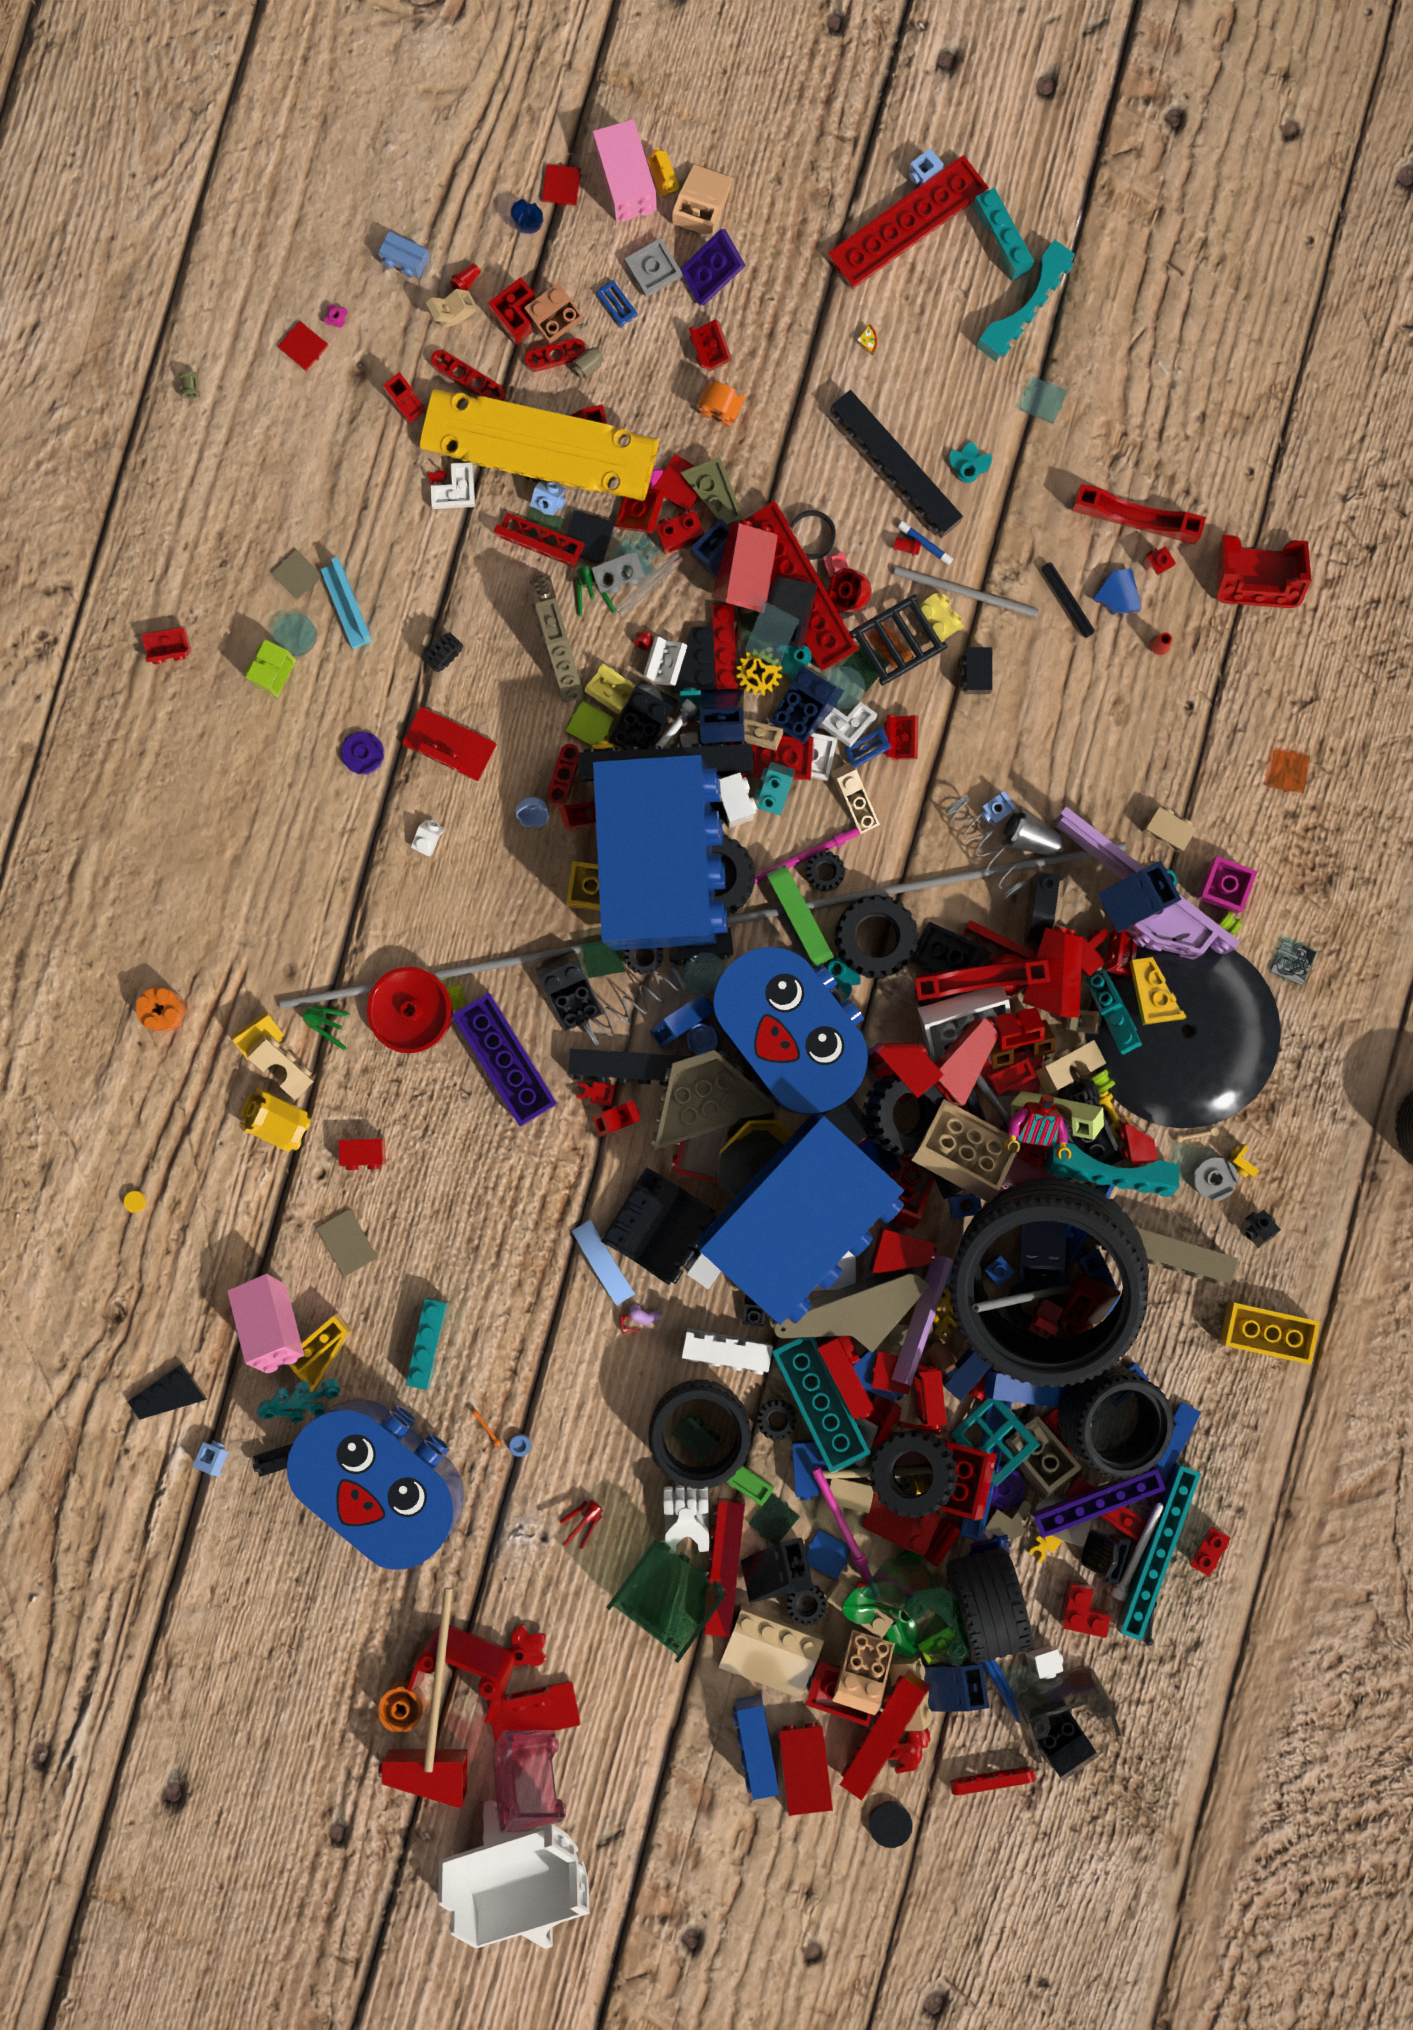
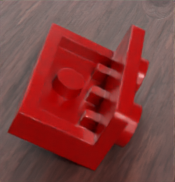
M717 319L699 328L694 326L689 328L691 334L689 339L696 349V360L700 367L712 371L732 361L720 322Z
M185 626L142 633L147 654L145 657L146 662L161 664L166 662L165 659L173 658L174 661L186 659V656L191 652Z
M887 715L884 731L888 738V743L892 747L884 752L887 758L893 761L918 759V716Z
M1114 929L1110 933L1109 952L1106 956V971L1129 978L1132 976L1129 962L1136 958L1137 944L1133 941L1134 937L1126 932V929L1119 933Z
M875 1394L871 1401L874 1410L865 1419L878 1426L873 1443L881 1446L886 1438H890L891 1429L894 1423H897L900 1419L902 1408L895 1401L892 1402Z
M1210 1527L1190 1565L1205 1575L1210 1576L1216 1569L1222 1553L1227 1550L1231 1538L1222 1531Z

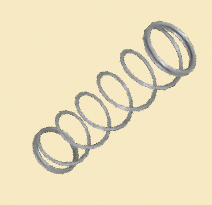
M963 796L952 803L945 812L947 814L955 812L952 818V822L955 824L964 823L976 818L966 829L964 839L972 840L988 834L976 848L975 855L985 856L1000 850L988 864L987 872L994 873L1011 867L999 882L1000 889L1011 888L1005 893L1006 898H1009L1025 888L1029 881L1025 879L1007 887L1000 886L1003 879L1016 866V863L998 870H989V866L1004 850V847L985 854H977L979 847L992 834L993 830L976 837L966 838L967 831L980 818L981 814L964 821L955 822L956 814L970 799L968 796Z
M673 965L669 966V968L675 976L676 980L678 981L680 990L677 989L663 975L657 974V983L663 1001L660 1000L655 994H653L647 987H645L644 985H640V994L646 1012L639 1008L627 996L622 997L623 1005L629 1023L623 1020L610 1007L605 1008L606 1016L612 1034L607 1032L600 1024H598L592 1018L588 1019L589 1026L586 1023V1021H584V1023L582 1022L583 1027L585 1028L586 1032L588 1033V1035L590 1036L595 1045H598L599 1041L594 1035L590 1020H592L596 1025H598L606 1034L613 1036V1027L607 1009L613 1012L622 1022H624L627 1025H630V1016L624 998L628 999L642 1013L647 1014L648 1009L641 987L645 988L659 1002L664 1003L665 998L658 976H661L678 992H681L682 989H685L687 987Z

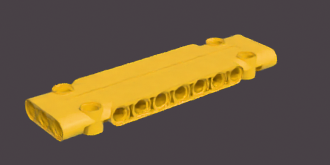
M434 389L431 393L420 439L421 450L450 456L453 459H461L467 463L472 462L474 465L555 482L596 493L603 491L614 496L620 495L642 501L645 500L659 445L658 438L631 433L625 429L617 430L608 424L483 396H476L475 398L464 393H452L439 389ZM467 401L466 407L460 409L461 403ZM624 437H629L628 444L621 446V440ZM457 443L456 449L450 452L451 445ZM615 479H618V486L614 489H611V482Z

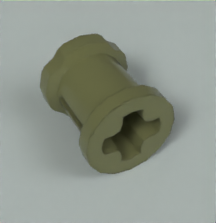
M185 371L179 374V379L182 380L183 391H181V396L183 398L194 399L200 397V391L197 387V379L199 378L197 372Z

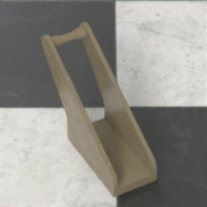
M911 1268L888 1271L809 1300L812 1303L811 1308L795 1324L787 1318L779 1325L772 1317H770L769 1323L774 1329L775 1334L780 1338L852 1336L873 1352L930 1285Z

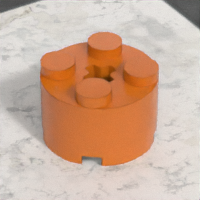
M706 380L696 406L700 410L699 414L709 419L711 416L719 419L718 422L720 424L730 427L731 423L736 422L745 401V396L741 394L738 397L735 395L736 390L718 381L710 384V380Z
M161 987L148 989L136 1001L137 1017L141 1024L150 1030L160 1032L172 1031L181 1024L186 1012L182 997L172 990ZM159 1006H164V1009L161 1010V1013H158V1010L160 1009Z
M408 1680L392 1684L385 1691L379 1703V1719L385 1728L393 1732H408L419 1723L425 1711L426 1699L424 1693L419 1687L411 1692L408 1691L407 1688L410 1683ZM403 1704L406 1708L400 1709L398 1706Z

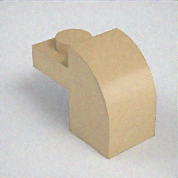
M455 289L445 299L431 297L426 301L431 317L435 321H439L443 328L454 326L466 320L478 310L469 291Z

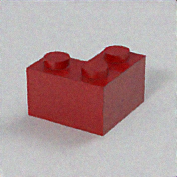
M521 277L487 303L491 315L516 345L533 332L531 322L523 313L524 307L535 300V295Z
M1068 1579L1059 1624L1063 1629L1106 1638L1111 1616L1106 1610L1090 1607L1094 1589L1087 1583Z

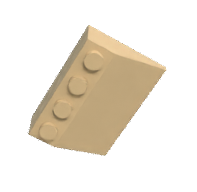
M944 1099L921 1140L912 1161L990 1203L999 1192L1016 1153L1012 1152L1013 1144L1010 1145L1009 1151L1003 1147L1004 1142L1009 1139L1007 1133Z
M741 1604L731 1630V1637L728 1638L718 1668L801 1698L818 1660L824 1638L822 1634Z

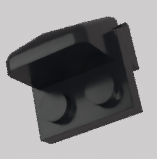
M1090 1530L1083 1548L1081 1565L1098 1574L1097 1577L1105 1582L1118 1584L1124 1573L1133 1538L1124 1535H1107L1097 1530Z

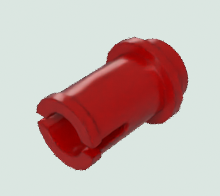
M897 536L893 550L911 553L912 556L919 555L922 543L918 542V539L913 541Z

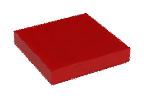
M675 454L653 489L665 492L664 499L684 511L691 510L699 496L680 472L693 468L695 465Z
M648 489L644 501L624 496L615 527L621 530L653 533L665 492L657 489Z

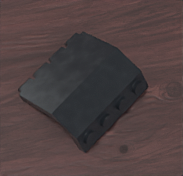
M646 1167L613 1222L606 1230L601 1242L630 1258L664 1283L670 1285L672 1282L676 1285L684 1272L680 1267L688 1266L695 1254L692 1250L693 1246L698 1249L696 1239L717 1218L714 1215L716 1210Z

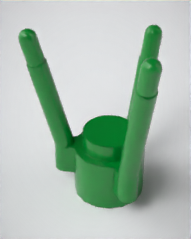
M584 566L576 571L578 577L575 581L577 585L578 615L580 617L582 616V586L588 589L590 599H594L592 586L595 585L596 580L592 566ZM603 592L602 595L612 613H615L616 610L607 592Z
M319 1005L316 1008L309 1006L303 1017V1021L309 1023L308 1027L316 1030L341 1049L346 1050V1046L319 1026L324 1023L341 1030L342 1026L325 1019L326 1014L324 1013L340 1016H349L350 1013L324 1008Z

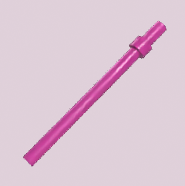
M858 827L844 833L839 832L833 835L832 839L755 874V884L767 879V873L784 864L787 868H790L815 856L817 853L846 844L845 841L860 835Z
M820 1466L814 1467L812 1472L853 1555L852 1560L856 1568H859L864 1580L868 1582L873 1579L867 1566L868 1561L865 1555L860 1552Z

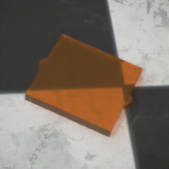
M1274 750L1268 787L1282 789L1284 792L1304 793L1310 756L1296 754L1294 751Z

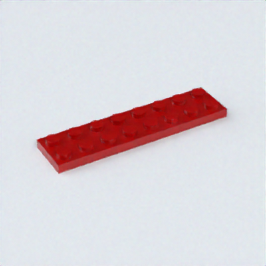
M962 155L831 250L827 257L853 290L973 203L975 197L988 191L989 187L967 158Z
M772 501L746 518L745 521L752 522V527L758 529L759 525L772 528L771 533L778 534L771 574L772 584H774L775 578L778 576L818 585L805 643L820 670L824 672L858 651V645L849 634V629L777 501Z

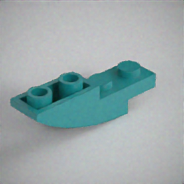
M1103 968L1085 978L1119 1051L1124 1055L1141 1046L1142 1043L1136 1032L1137 1029L1106 970Z

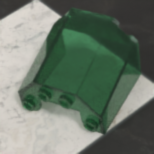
M662 1539L660 1541L654 1540L606 1608L611 1610L615 1607L673 1651L677 1655L674 1661L679 1663L727 1594L724 1592V1586L707 1576L709 1574L708 1571L700 1565L695 1567L689 1563L691 1559L681 1551L679 1554L676 1553Z
M916 1556L886 1558L862 1590L861 1594L863 1597L904 1611L913 1619L922 1617L930 1606L935 1611V1616L914 1643L913 1648L916 1651L959 1667L970 1652V1647L958 1601Z

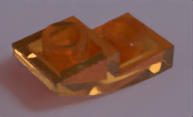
M886 624L883 625L905 663L913 659L914 655L900 642L899 637ZM875 632L869 637V640L894 669L898 668L880 637Z

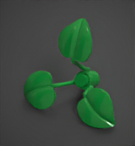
M912 1551L896 1556L888 1568V1577L896 1582L895 1588L902 1601H896L892 1604L891 1608L876 1605L875 1593L870 1588L862 1586L852 1590L842 1603L843 1614L847 1619L856 1624L871 1622L875 1616L874 1609L890 1613L895 1618V1624H892L886 1632L885 1640L895 1643L894 1653L909 1658H914L918 1632L917 1626L913 1621L914 1609L907 1604L908 1599L905 1598L900 1586L904 1589H911L917 1585L921 1578L922 1555Z

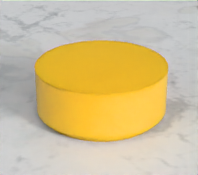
M140 1191L129 1192L124 1198V1207L132 1213L143 1211L147 1205V1198Z

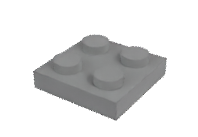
M661 238L624 258L627 267L645 297L652 295L682 277L680 268Z

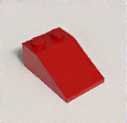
M875 1492L870 1512L866 1513L862 1527L907 1550L925 1556L941 1516L939 1510L918 1518L902 1517L897 1512H891L886 1509L887 1505L879 1502L877 1499L879 1495Z
M819 1661L805 1705L869 1727L873 1714L832 1701L841 1666Z

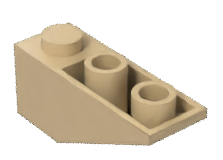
M847 763L831 771L830 773L860 834L880 825L857 770L850 763Z

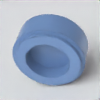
M516 1434L509 1442L510 1452L517 1457L525 1456L531 1448V1441L525 1434Z

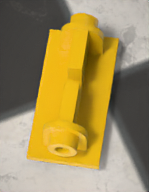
M660 148L653 149L652 156L646 157L660 197L680 191L667 151H662Z

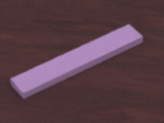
M936 1255L935 1260H931L925 1281L930 1286L916 1304L891 1378L894 1381L907 1385L912 1384L953 1262L950 1258Z

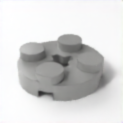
M1212 1156L1203 1159L1194 1167L1192 1172L1193 1185L1196 1191L1203 1197L1216 1201L1229 1197L1233 1193L1238 1180L1235 1167L1232 1163L1221 1157ZM1213 1173L1220 1175V1178L1217 1179V1184L1210 1182Z

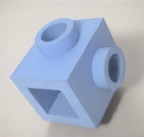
M541 480L534 489L530 506L544 514L554 516L558 509L562 510L566 501V498L563 497L565 488L560 487L555 482Z

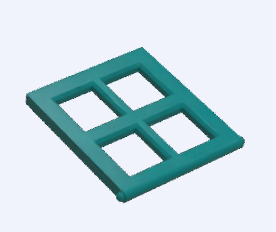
M988 1397L950 1433V1436L954 1437L957 1442L973 1446L963 1433L976 1421L989 1436L979 1448L989 1451L996 1444L1007 1456L1009 1461L997 1473L993 1470L991 1481L995 1486H998L1041 1445L1003 1401L993 1400ZM993 1404L1007 1419L995 1432L980 1417ZM1013 1427L1027 1442L1015 1456L1001 1441Z

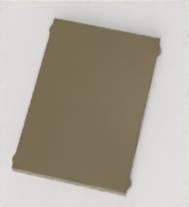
M351 1209L316 1228L344 1277L378 1258L377 1253L372 1248Z
M1052 1494L1043 1500L1039 1495L1034 1512L1065 1499ZM1031 1519L1029 1527L1035 1529L1033 1521ZM1092 1519L1051 1536L1076 1545L1079 1548H1084Z

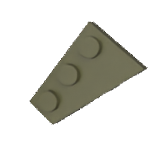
M721 457L680 472L718 520L722 519L728 525L731 522L743 519Z

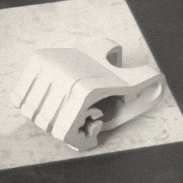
M676 1485L675 1490L670 1486L664 1487L666 1552L676 1553L677 1544L684 1537L692 1538L698 1544L699 1552H708V1487H704V1489H691L690 1486H687V1490L682 1485Z

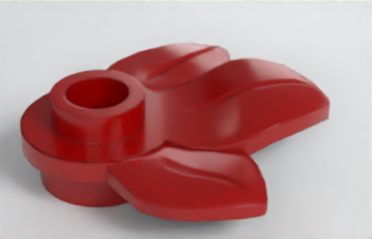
M524 1624L519 1625L514 1630L511 1636L512 1647L510 1650L514 1654L516 1652L523 1654V1658H516L515 1666H523L525 1664L539 1666L547 1660V1656L541 1651L546 1641L545 1633L529 1635Z

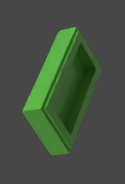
M743 1465L732 1478L726 1481L761 1506H763L774 1489L772 1485Z

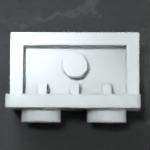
M656 636L643 676L655 684L675 686L687 645L681 642L666 641Z

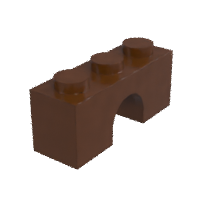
M1042 1020L1045 1026L1044 1041L1001 1050L998 1039H996L988 1056L992 1068L995 1069L1013 1064L1014 1050L1017 1048L1029 1049L1034 1058L1055 1052V1036L1047 1020Z

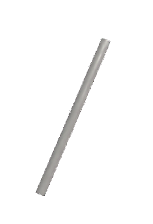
M896 567L893 574L1029 616L1037 617L1039 609L900 567Z
M1075 1282L975 1303L972 1309L977 1313L1068 1293Z

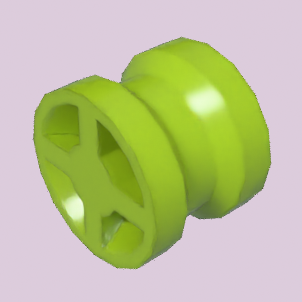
M1228 911L1218 922V925L1232 936L1243 924V920L1235 918L1231 911Z
M1107 1069L1090 1078V1080L1095 1082L1099 1094L1116 1084L1114 1080L1108 1077Z

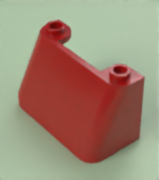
M1222 535L1219 547L1217 577L1218 601L1226 604L1295 608L1302 604L1312 581L1308 541L1292 540L1285 544L1282 551L1241 548L1242 543L1239 537Z

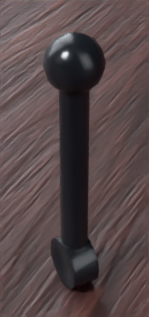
M1155 1602L1149 1618L1148 1635L1145 1639L1147 1646L1153 1645V1617L1157 1602Z

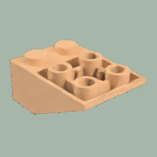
M693 165L672 213L673 224L713 237L734 178Z
M852 1630L832 1701L875 1715L882 1702L895 1643Z

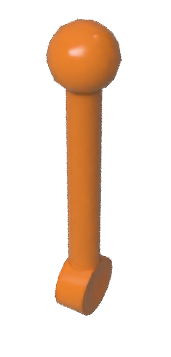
M475 1408L471 1410L474 1417L477 1418L492 1438L493 1445L495 1447L501 1446V1440L495 1437L481 1418L479 1412Z

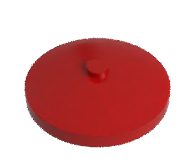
M400 967L387 972L375 983L368 997L367 1018L372 1032L383 1045L397 1052L418 1053L432 1048L443 1039L452 1022L453 1004L447 987L439 977L423 968Z

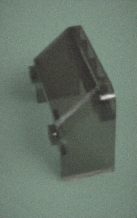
M1080 1666L1056 1674L1054 1678L1041 1679L1020 1686L1013 1692L1012 1699L1028 1755L1038 1764L1042 1763L1036 1740L1044 1738L1049 1733L1050 1724L1048 1717L1088 1704L1093 1715L1103 1718L1107 1730L1116 1737L1121 1736L1111 1700L1096 1672L1088 1666Z

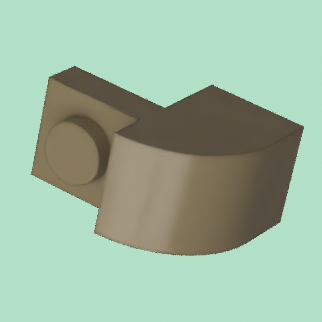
M1022 1499L1014 1507L1010 1515L993 1507L987 1517L985 1528L1003 1539H1014L1021 1536L1027 1530L1021 1524V1521H1026L1031 1513L1030 1503Z

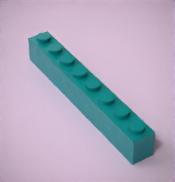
M1176 1462L1171 1471L1166 1490L1160 1502L1164 1505L1163 1512L1138 1563L1129 1588L1130 1594L1124 1602L1116 1624V1629L1123 1635L1142 1641L1201 1473L1196 1469Z

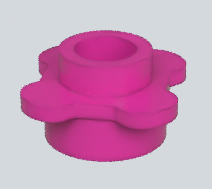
M330 304L327 307L328 313L324 318V322L327 325L331 324L334 327L342 328L345 325V316L348 314V311L345 307L338 308Z

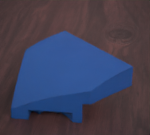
M1132 568L1109 573L1102 580L1101 587L1092 598L1095 602H1101L1106 606L1112 615L1116 613L1138 612L1142 609Z

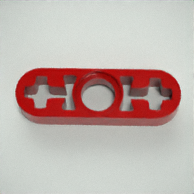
M573 338L530 350L525 356L526 366L532 372H539L571 363L586 350L585 344L581 339ZM574 345L580 348L579 353L575 354L574 351H571ZM565 347L568 353V357H565V352L563 349ZM553 350L561 352L562 355L558 360H552L549 357ZM544 353H546V359H547V361H548V362H546V363H545V361H544V359H543V358H544V357H543V354H544ZM532 357H536L538 359L537 365H534V363L531 362Z

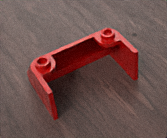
M877 1043L867 1051V1066L880 1081H883V1076L895 1073L913 1093V1095L905 1093L898 1099L902 1106L914 1096L919 1098L944 1075L926 1055L928 1051L921 1043Z
M449 1624L445 1662L481 1677L478 1685L479 1693L482 1697L491 1700L484 1723L488 1724L498 1714L516 1663V1656L512 1650ZM440 1625L433 1631L417 1660L407 1688L410 1692L421 1685L425 1673L431 1674L435 1672Z

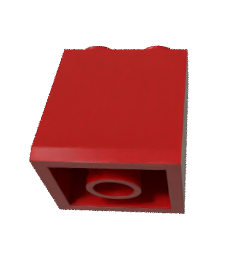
M880 1227L869 1269L872 1272L880 1273L929 1265L930 1260H935L937 1248L934 1247L935 1243L932 1241Z

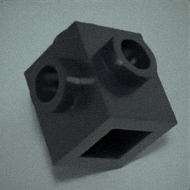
M1265 1210L1258 1214L1255 1211L1245 1218L1246 1223L1241 1227L1246 1238L1252 1241L1257 1248H1260L1281 1231L1275 1219L1270 1214H1267Z

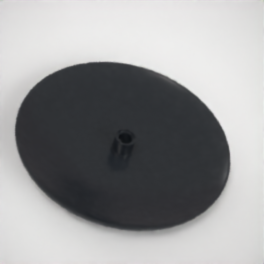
M1210 945L1201 956L1192 960L1181 957L1180 954L1162 949L1157 951L1145 946H1137L1135 959L1154 958L1165 978L1171 994H1174L1177 999L1176 1003L1180 1010L1184 1012L1186 1018L1142 1025L1133 977L1128 978L1107 971L1134 1022L1142 1045L1123 1055L1119 1051L1102 1015L1100 1034L1087 1033V1043L1094 1040L1106 1064L1095 1069L1096 1074L1107 1069L1108 1077L1116 1083L1108 1089V1092L1112 1093L1113 1098L1134 1115L1157 1125L1172 1128H1198L1230 1118L1250 1104L1261 1092L1270 1078L1277 1061L1281 1038L1280 1019L1270 987L1255 966L1236 950H1232L1227 954H1219ZM1092 997L1089 1011L1100 1012ZM1184 1025L1190 1029L1188 1037L1183 1036L1181 1033V1028Z

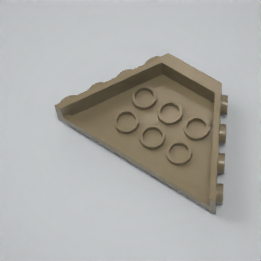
M545 575L534 577L533 581H530L535 603L531 605L535 617L539 616L540 624H537L540 636L545 637L546 644L543 647L546 657L550 656L552 664L549 665L552 678H557L564 703L583 698L585 696L551 577H546Z
M715 1050L675 1062L672 1064V1069L667 1068L665 1081H669L668 1088L662 1091L660 1102L664 1103L663 1111L658 1110L656 1124L660 1125L658 1133H653L651 1145L655 1146L654 1150H658L732 1126L739 1118L780 1110L777 1106L779 1102L770 1094L768 1096L764 1095L761 1092L763 1088L755 1080L750 1082L745 1078L746 1072L738 1065L734 1068L728 1062L730 1058L722 1051L717 1053Z

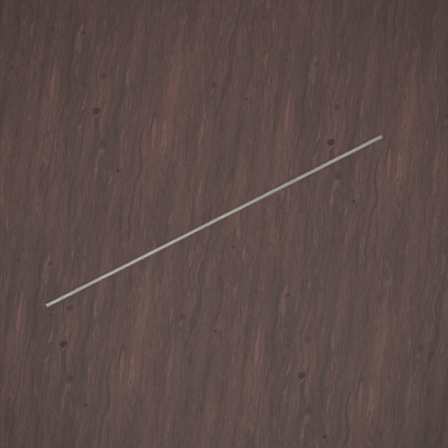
M1125 842L1115 844L1121 850L1126 851ZM1086 850L1026 860L1016 862V866L1010 872L1093 856ZM1010 864L989 867V870H998ZM1011 867L994 873L987 872V868L808 901L806 904L809 910L854 902L867 895L868 897L874 894L886 896L1004 874ZM783 906L728 916L727 921L728 925L785 915L786 912ZM602 940L439 970L432 973L440 979L561 957L573 951L577 954L609 947ZM375 983L280 1000L279 1004L280 1008L283 1009L369 993Z

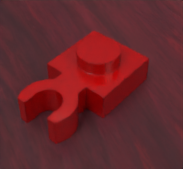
M593 1082V1088H591L586 1083H578V1086L585 1088V1093L583 1095L576 1094L577 1098L585 1099L589 1096L591 1097L590 1103L612 1106L615 1085Z

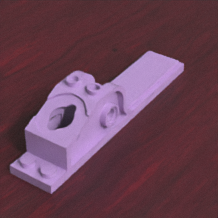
M1065 807L1054 822L1057 824L1055 826L1057 829L1123 880L1145 868L1069 808ZM1181 895L1182 900L1126 929L1134 937L1133 941L1140 947L1145 946L1157 951L1162 949L1180 954L1181 957L1192 960L1201 956L1210 945L1217 953L1227 954L1236 949L1240 944L1239 940Z

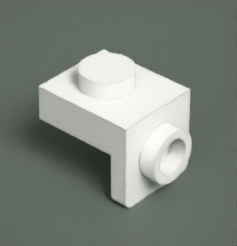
M426 819L419 825L411 848L430 857L445 828L436 821Z

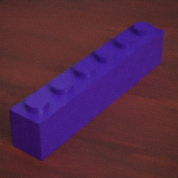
M1151 1467L1150 1470L1143 1472L1141 1475L1116 1479L1032 1512L1030 1516L1037 1534L1045 1538L1166 1489L1158 1469Z

